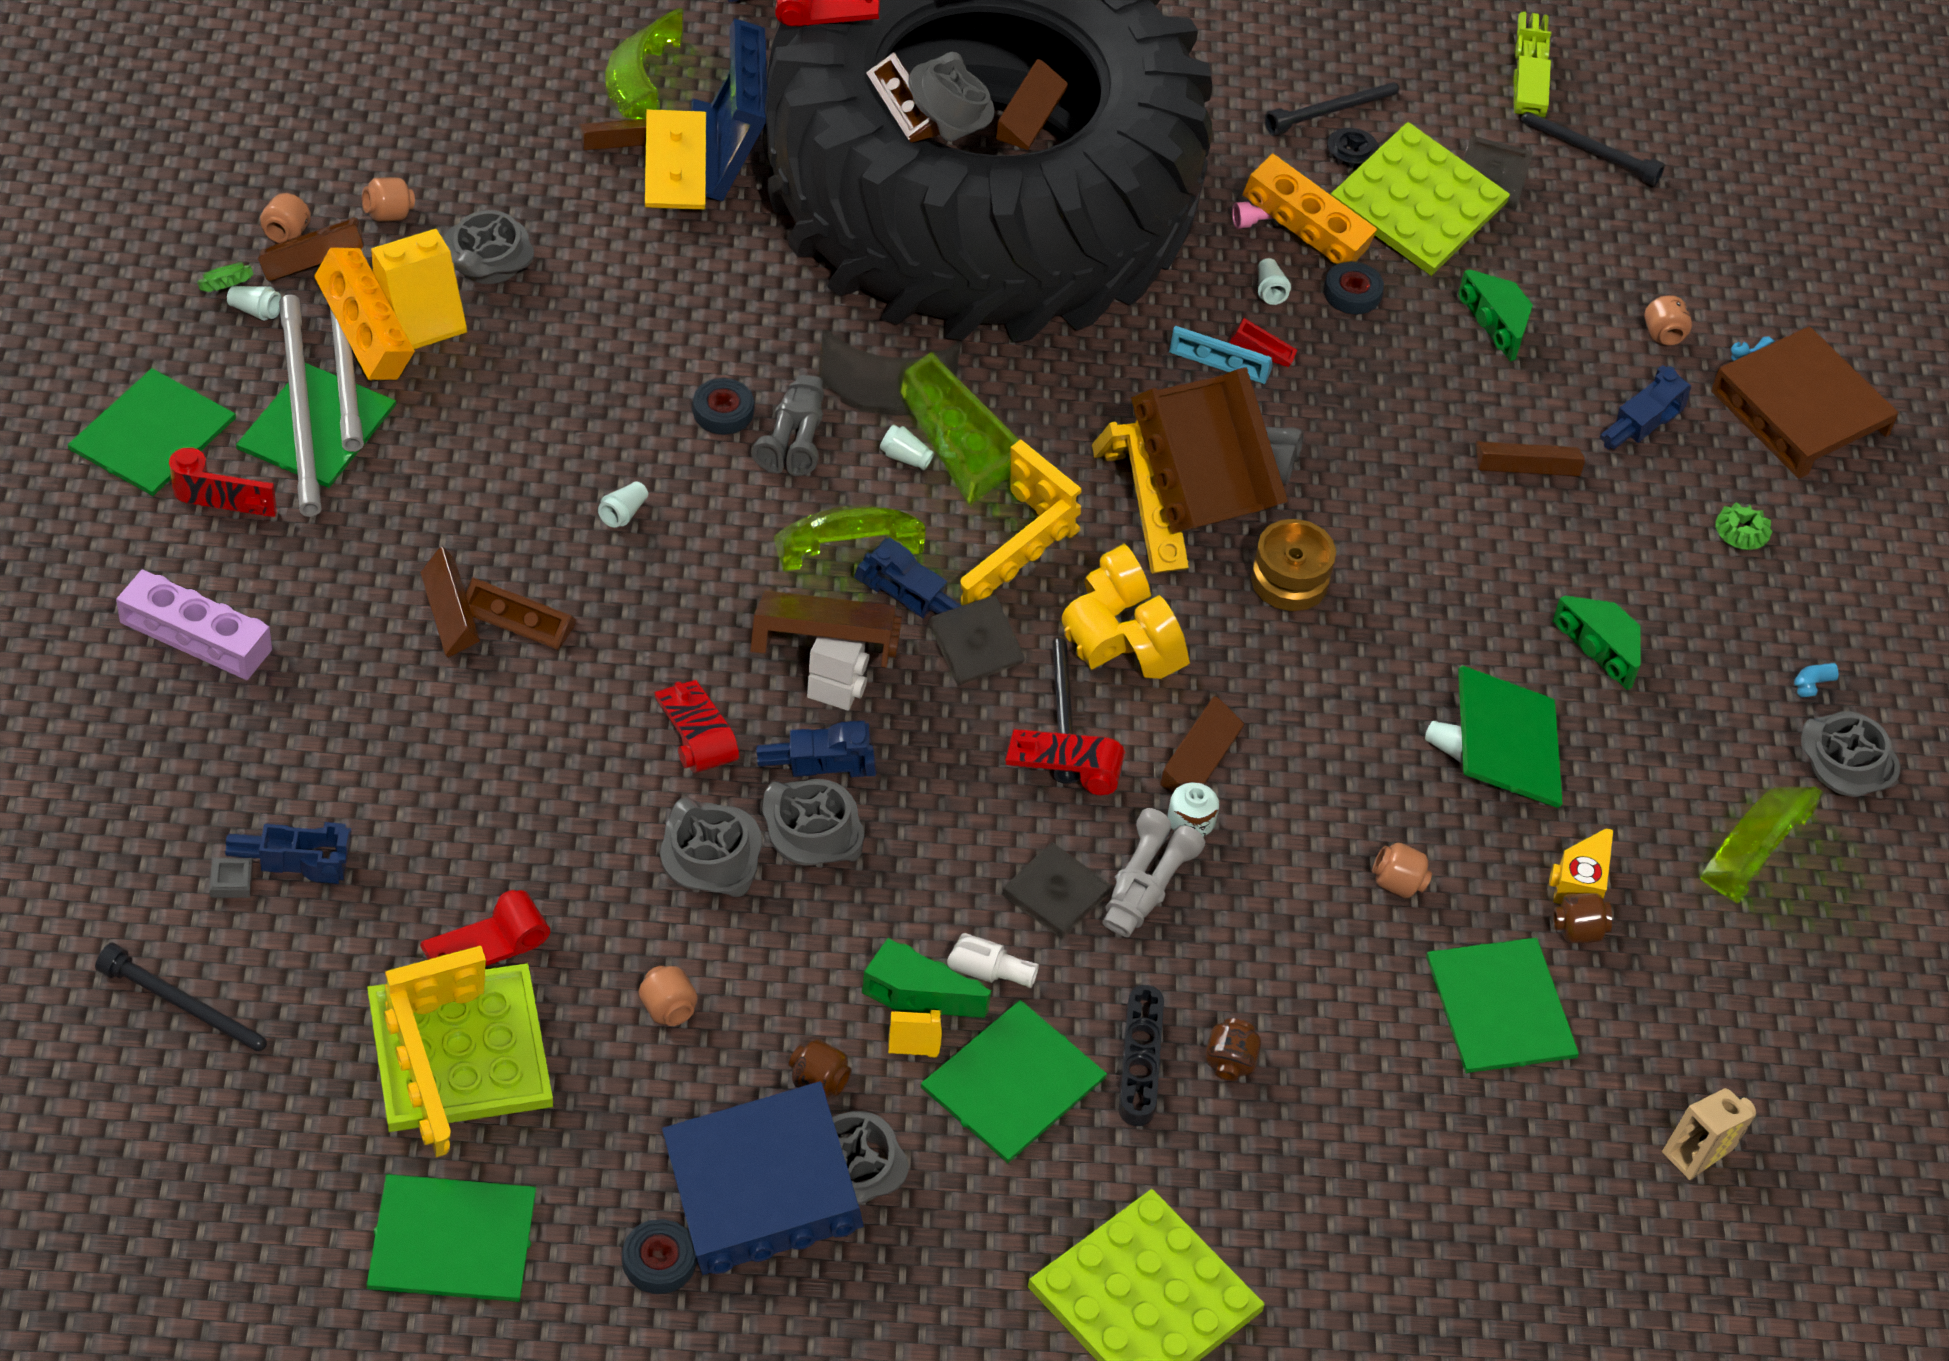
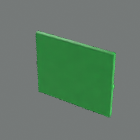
M305 363L316 478L320 485L330 488L360 450L349 452L342 447L337 376ZM288 382L237 442L236 449L298 475ZM356 384L358 411L365 445L394 409L396 400Z
M151 368L68 444V450L154 496L171 480L170 456L182 448H195L202 451L236 419V413Z
M1462 665L1458 669L1464 775L1559 808L1563 803L1555 699Z
M1537 938L1427 952L1426 958L1465 1073L1516 1066L1524 1067L1531 1064L1578 1058L1579 1052Z
M1019 1000L921 1083L920 1088L1008 1164L1107 1077V1073L1069 1042L1066 1036L1061 1035L1024 1002Z
M386 1174L378 1223L373 1231L375 1240L367 1289L520 1302L528 1248L531 1247V1240L529 1238L536 1187Z

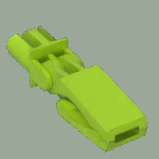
M1520 12L1518 15L1517 42L1514 52H1516L1515 58L1518 59V69H1515L1513 80L1514 113L1516 114L1531 112L1540 117H1545L1547 114L1551 60L1548 59L1551 32L1548 31L1549 16L1546 14L1543 16L1540 29L1539 13L1531 14L1528 29L1526 28V12Z

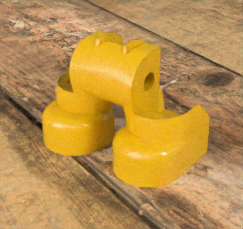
M1125 543L1103 554L1100 558V568L1090 572L1084 579L1088 594L1071 602L1062 614L1064 635L1069 642L1078 645L1076 653L1079 658L1084 660L1089 668L1093 670L1122 653L1135 651L1143 676L1145 678L1162 679L1189 665L1190 660L1181 627L1169 605L1160 595L1139 605L1135 609V620L1122 623L1117 621L1116 615L1125 608L1133 607L1151 597V592L1138 560Z

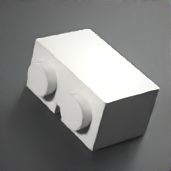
M817 636L810 651V675L808 677L807 698L849 711L855 697L859 699L862 697L867 683V677L862 676L869 661V654L864 653L865 642Z

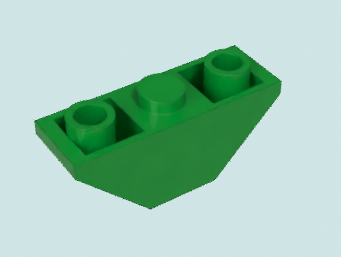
M1471 269L1464 271L1458 292L1461 302L1470 309L1479 325L1487 331L1494 340L1496 347L1505 354L1508 360H1516L1533 304L1515 282Z
M1566 595L1561 597L1552 622L1557 625L1562 633L1568 635L1581 647L1587 656L1594 659L1613 680H1616L1626 690L1631 689L1641 665L1640 625L1614 602Z

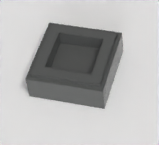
M212 858L209 887L210 898H251L252 858Z

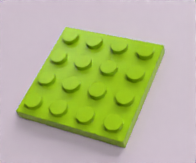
M1407 122L1331 193V196L1377 228L1375 236L1432 276L1508 202L1510 194Z
M528 963L485 969L484 994H480L470 1002L460 1004L454 1001L440 1005L435 1011L427 1014L413 1013L448 1123L553 1107V1096ZM387 984L368 986L367 989L388 1132L419 1128V1121L424 1120L420 1107L413 1108L410 1102L407 1084L412 1083L408 1070L401 1071L397 1060L395 1047L401 1046L397 1033L390 1035L386 1025L384 1011L387 1010L385 1006L387 1001L385 985Z
M1150 1189L1031 1277L1028 1283V1288L1097 1361H1200L1263 1311L1265 1305L1153 1189Z

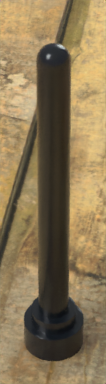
M1392 82L1290 112L1277 108L1266 112L1264 117L1265 126L1270 135L1277 136L1286 133L1295 123L1396 95L1400 88L1397 83Z
M1525 112L1521 117L1522 122L1528 126L1637 172V176L1642 178V182L1653 187L1657 185L1664 172L1665 163L1654 158L1642 161L1531 112Z
M1056 637L1053 640L1052 647L1058 733L1073 734L1067 642L1063 637ZM1053 769L1054 778L1060 783L1071 784L1081 780L1080 772Z
M111 942L99 954L95 969L109 978L117 977L120 979L125 977L254 1051H262L266 1048L267 1041L262 1035L132 963L133 960L132 957L128 956V951L119 945Z

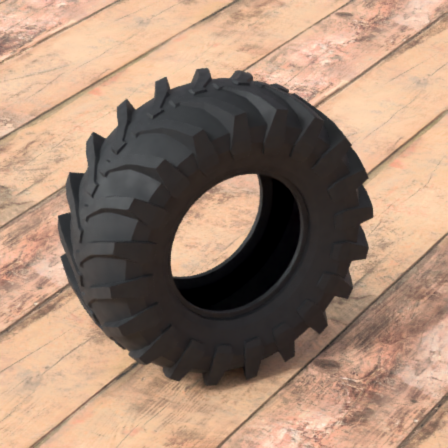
M880 0L879 19L804 26H787L780 23L772 44L766 80V123L763 127V151L774 172V175L768 178V194L773 210L776 213L792 215L796 222L789 237L790 248L797 257L824 256L837 268V271L831 277L826 287L839 296L865 289L888 301L889 303L880 319L898 325L915 312L946 319L945 338L964 340L979 324H1005L1013 342L1026 341L1035 337L1052 317L1061 315L1078 331L1093 325L1109 308L1114 298L1132 305L1145 294L1162 268H1170L1189 235L1207 172L1208 160L1205 157L1208 156L1211 145L1212 121L1204 103L1210 101L1213 85L1209 63L1190 58L1189 56L1197 41L1198 29L1190 18L1164 16L1156 7L1160 0ZM949 52H957L963 58L966 70L986 86L992 102L1009 104L1036 60L1040 59L1068 83L1066 91L1049 116L1048 121L1064 132L1069 139L1041 151L1006 156L962 151L939 143L931 138L910 142L866 72L892 53L897 55L908 72L911 73L913 68L919 64L939 58Z

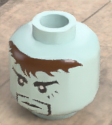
M1190 782L1182 784L1175 789L1170 799L1168 819L1171 822V828L1175 831L1179 826H1189L1200 832L1203 837L1206 836L1216 824L1219 811L1218 797L1210 787L1202 783Z

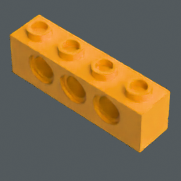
M1273 153L1250 175L1242 194L1252 204L1261 208L1276 219L1278 223L1287 227L1302 238L1304 242L1316 248L1336 264L1349 261L1356 262L1369 248L1377 231V228Z
M330 248L314 275L367 379L398 380L415 352L361 249Z

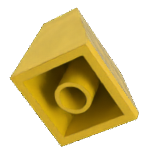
M437 229L371 248L373 273L413 349L467 333L451 252Z

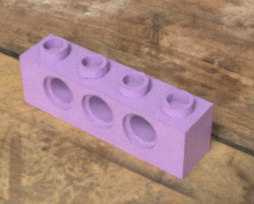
M142 569L116 599L120 623L245 680L251 677L272 651L270 627L264 622L236 612L226 604H219L207 599L195 590L178 586L164 576L154 575Z

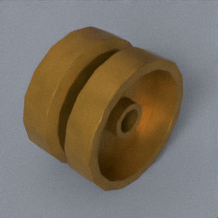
M1287 519L1269 525L1260 535L1251 575L1254 591L1266 603L1287 611L1307 610L1318 605L1327 594L1337 551L1333 539L1324 529L1309 521Z

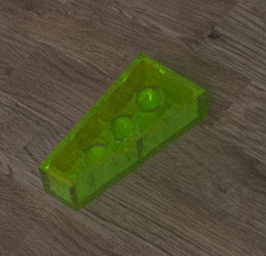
M932 352L905 370L901 393L968 505L971 506L1010 476L1011 446L1018 442L1019 439Z

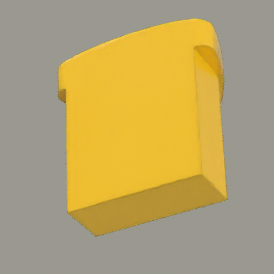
M930 1010V1013L891 1011L888 1053L928 1055V1057L937 1058L942 1038L941 1010Z

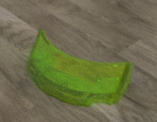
M682 8L665 14L620 43L610 55L605 69L606 91L608 97H612L618 105V112L624 117L646 119L647 109L660 110L658 89L648 79L643 67V59L645 53L661 56L664 52V46L673 43V47L681 46L684 10Z
M853 505L832 508L809 515L781 530L774 536L782 570L788 571L800 569L802 565L801 557L805 553L810 551L811 556L818 555L820 543L886 535L887 539L891 537L895 541H899L912 554L923 553L926 529L924 523L916 517L892 508L874 505Z
M1815 786L1774 787L1770 789L1751 807L1732 830L1700 876V879L1738 904L1747 894L1749 882L1755 875L1761 872L1768 857L1795 825L1806 824L1812 817L1824 792Z

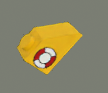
M1604 829L1566 849L1560 865L1553 864L1549 886L1555 887L1554 903L1561 904L1563 897L1567 894L1597 893L1604 898L1607 890L1613 830Z

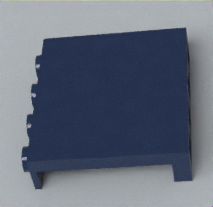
M735 18L729 27L730 70L712 104L694 98L691 100V111L706 112L705 197L723 201L766 123L767 70L765 28Z
M821 1081L662 1128L702 1275L725 1273L742 1263L765 1261L776 1253L792 1248L796 1250L805 1249L816 1241L832 1236L845 1237L852 1234L856 1229L864 1227L859 1204Z

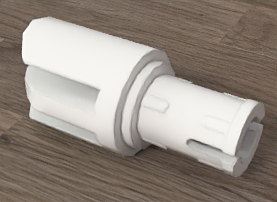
M967 933L961 934L947 960L948 967L954 971L991 983L994 980H998V978H1002L1027 986L1028 988H1032L1039 969V964L1021 960L1006 954L1004 945Z

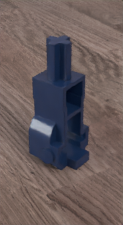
M1662 365L1657 369L1655 380L1619 407L1616 423L1600 435V439L1604 441V447L1608 450L1610 448L1615 450L1630 437L1639 443L1659 425L1671 421L1686 407L1691 385L1677 374L1675 368Z
M891 537L885 538L871 554L867 552L863 561L857 567L855 579L863 582L877 593L882 589L923 619L932 610L954 626H959L968 612V609L943 593L947 584L945 579L918 563L914 555L907 548Z
M865 720L841 722L832 725L828 729L790 730V743L757 745L758 766L791 764L793 777L850 772L851 777L876 776L877 773L869 723H865Z
M324 822L323 828L316 829L264 824L262 836L227 835L225 855L260 859L261 871L302 873L304 877L314 882L339 884L340 880H344L352 831L351 828H346V824ZM323 846L336 847V852H331L330 859L324 858L323 851L312 849Z

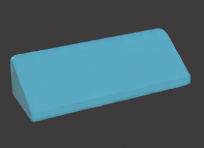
M1178 326L1173 328L1169 353L1226 372L1247 367L1251 380L1263 384L1266 383L1273 366L1272 357Z

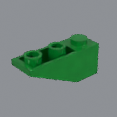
M887 938L864 971L862 994L895 1011L930 1013V1010H941V1015L985 1018L989 1010L991 990L986 988L981 982L975 979H968L952 971L946 964L933 961L917 953L909 945L899 944Z

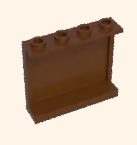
M1810 326L1720 367L1711 388V392L1798 479L1809 475L1814 460L1876 430L1885 437L1889 436L1899 414L1869 382L1856 372Z
M1247 367L1236 369L1221 376L1157 390V388H1152L1131 397L1134 413L1138 420L1145 449L1150 459L1155 482L1161 495L1172 534L1261 512L1288 502Z
M765 590L754 614L750 652L765 654L774 631L884 644L881 667L887 668L889 657L896 658L902 617L895 616V605Z

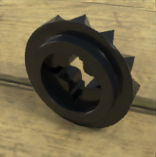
M1358 128L1338 129L1329 136L1327 142L1329 157L1337 158L1338 165L1343 163L1349 164L1350 168L1356 164L1361 166L1379 149L1376 139L1368 132Z

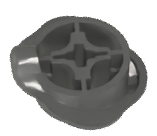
M949 52L939 58L919 64L911 71L908 85L913 95V100L927 117L937 123L939 133L944 140L956 141L965 135L986 128L991 123L994 117V105L990 98V93L977 77L966 70L964 60L957 52Z
M482 210L472 213L462 219L458 225L449 228L443 238L451 252L454 269L468 279L481 284H496L506 281L519 270L529 266L534 259V249L530 244L526 229L510 215L501 211Z
M1842 711L1829 716L1808 719L1805 722L1801 735V745L1804 752L1811 759V766L1815 776L1825 786L1836 793L1851 797L1863 796L1871 792L1895 787L1900 774V762L1897 755L1891 750L1887 732L1880 724L1863 714L1852 711Z
M825 779L789 783L776 781L767 786L763 799V815L767 821L771 843L781 856L801 865H816L844 860L853 862L860 857L864 844V829L859 820L856 802L843 786Z
M691 798L679 799L673 806L666 823L664 840L660 849L662 866L669 878L682 887L727 894L731 897H741L750 889L757 871L758 857L762 848L761 831L754 818L739 808L698 802Z
M865 1111L847 1112L832 1117L838 1136L852 1134L848 1138H839L846 1165L847 1160H850L852 1155H855L859 1147V1156L854 1161H851L848 1168L858 1204L868 1202L877 1196L890 1194L899 1189L908 1175V1160L897 1143L890 1125L878 1115ZM867 1141L878 1144L884 1152L886 1160L878 1157L879 1153L871 1150L867 1145ZM863 1177L870 1179L859 1183L853 1182L856 1179Z

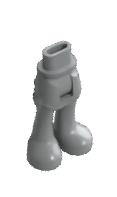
M1153 808L1142 810L1137 819L1136 827L1140 838L1138 847L1125 869L1120 870L1115 876L1116 885L1112 898L1106 905L1108 913L1103 920V925L1124 937H1130L1134 928L1141 927L1144 918L1158 903L1163 902L1165 898L1164 890L1177 868L1183 862L1196 858L1205 847V840L1200 832L1189 826H1179L1173 832L1153 874H1146L1147 867L1164 844L1171 830V822L1168 817L1161 811Z

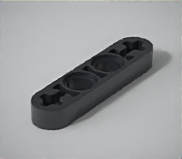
M1150 985L1135 987L1130 992L1126 1008L1118 1109L1122 1120L1132 1126L1148 1124L1153 1119L1157 1104L1164 998L1160 990ZM1142 1000L1149 1001L1150 1008L1147 1018H1140ZM1138 1031H1144L1152 1036L1153 1042L1147 1045L1138 1044L1134 1041L1132 1035ZM1134 1065H1143L1150 1070L1151 1075L1140 1079L1133 1076L1129 1069ZM1135 1091L1142 1092L1141 1111L1134 1110Z

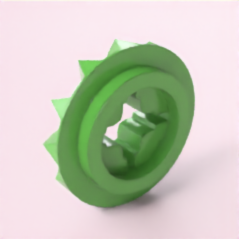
M242 262L234 263L202 274L203 278L198 280L197 283L200 290L211 292L247 281L253 275L251 265L243 266Z
M1736 502L1732 507L1724 506L1716 519V530L1720 537L1736 548L1745 550L1758 549L1769 541L1772 534L1770 529L1771 520L1764 518L1763 510H1752L1751 504L1742 507ZM1739 522L1742 524L1746 522L1751 524L1750 527L1746 525L1744 527H1739L1737 529Z

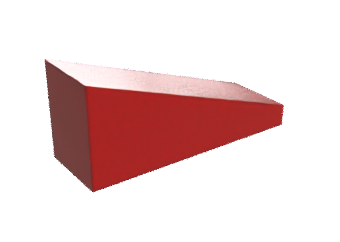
M1245 318L1241 320L1227 342L1272 357V362L1286 367L1292 364L1297 353V349Z

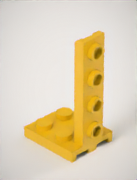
M1136 420V423L1117 425V422L1109 423L1092 444L1094 458L1105 457L1106 461H1116L1125 458L1126 454L1130 455L1151 573L1188 569L1183 533L1172 534L1161 495L1155 482L1150 459L1145 449L1138 420Z
M1021 439L1011 446L1010 490L1016 499L1026 502L1035 509L1039 517L962 577L961 589L963 594L961 596V605L968 610L978 602L983 603L991 596L993 590L1004 581H1011L1017 575L1019 569L1029 561L1037 560L1045 548L1055 540L1060 541L1065 536L1071 539L1080 531V526L1076 523V517L1081 514V505L1076 502V497L1081 493L1082 488Z
M482 946L385 971L387 985H385L387 996L385 1006L387 1010L384 1011L386 1025L390 1035L397 1033L401 1045L395 1047L397 1060L401 1071L408 1070L412 1083L407 1084L410 1102L413 1108L420 1107L424 1120L419 1121L421 1137L424 1145L432 1144L436 1157L443 1156L449 1152L451 1131L413 1013L427 1014L435 1011L440 1005L454 1001L460 1004L467 1003L476 999L480 994H484L486 959Z

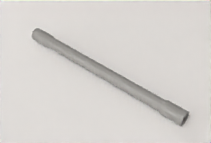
M285 295L279 300L281 325L284 330L294 431L299 511L304 516H315L321 512L319 483L316 478L301 332L300 299L297 296Z
M330 308L341 412L340 430L342 447L346 451L355 452L363 447L364 442L362 423L358 411L352 348Z

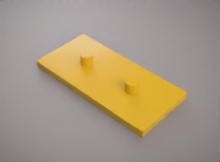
M647 109L645 207L705 210L706 112Z

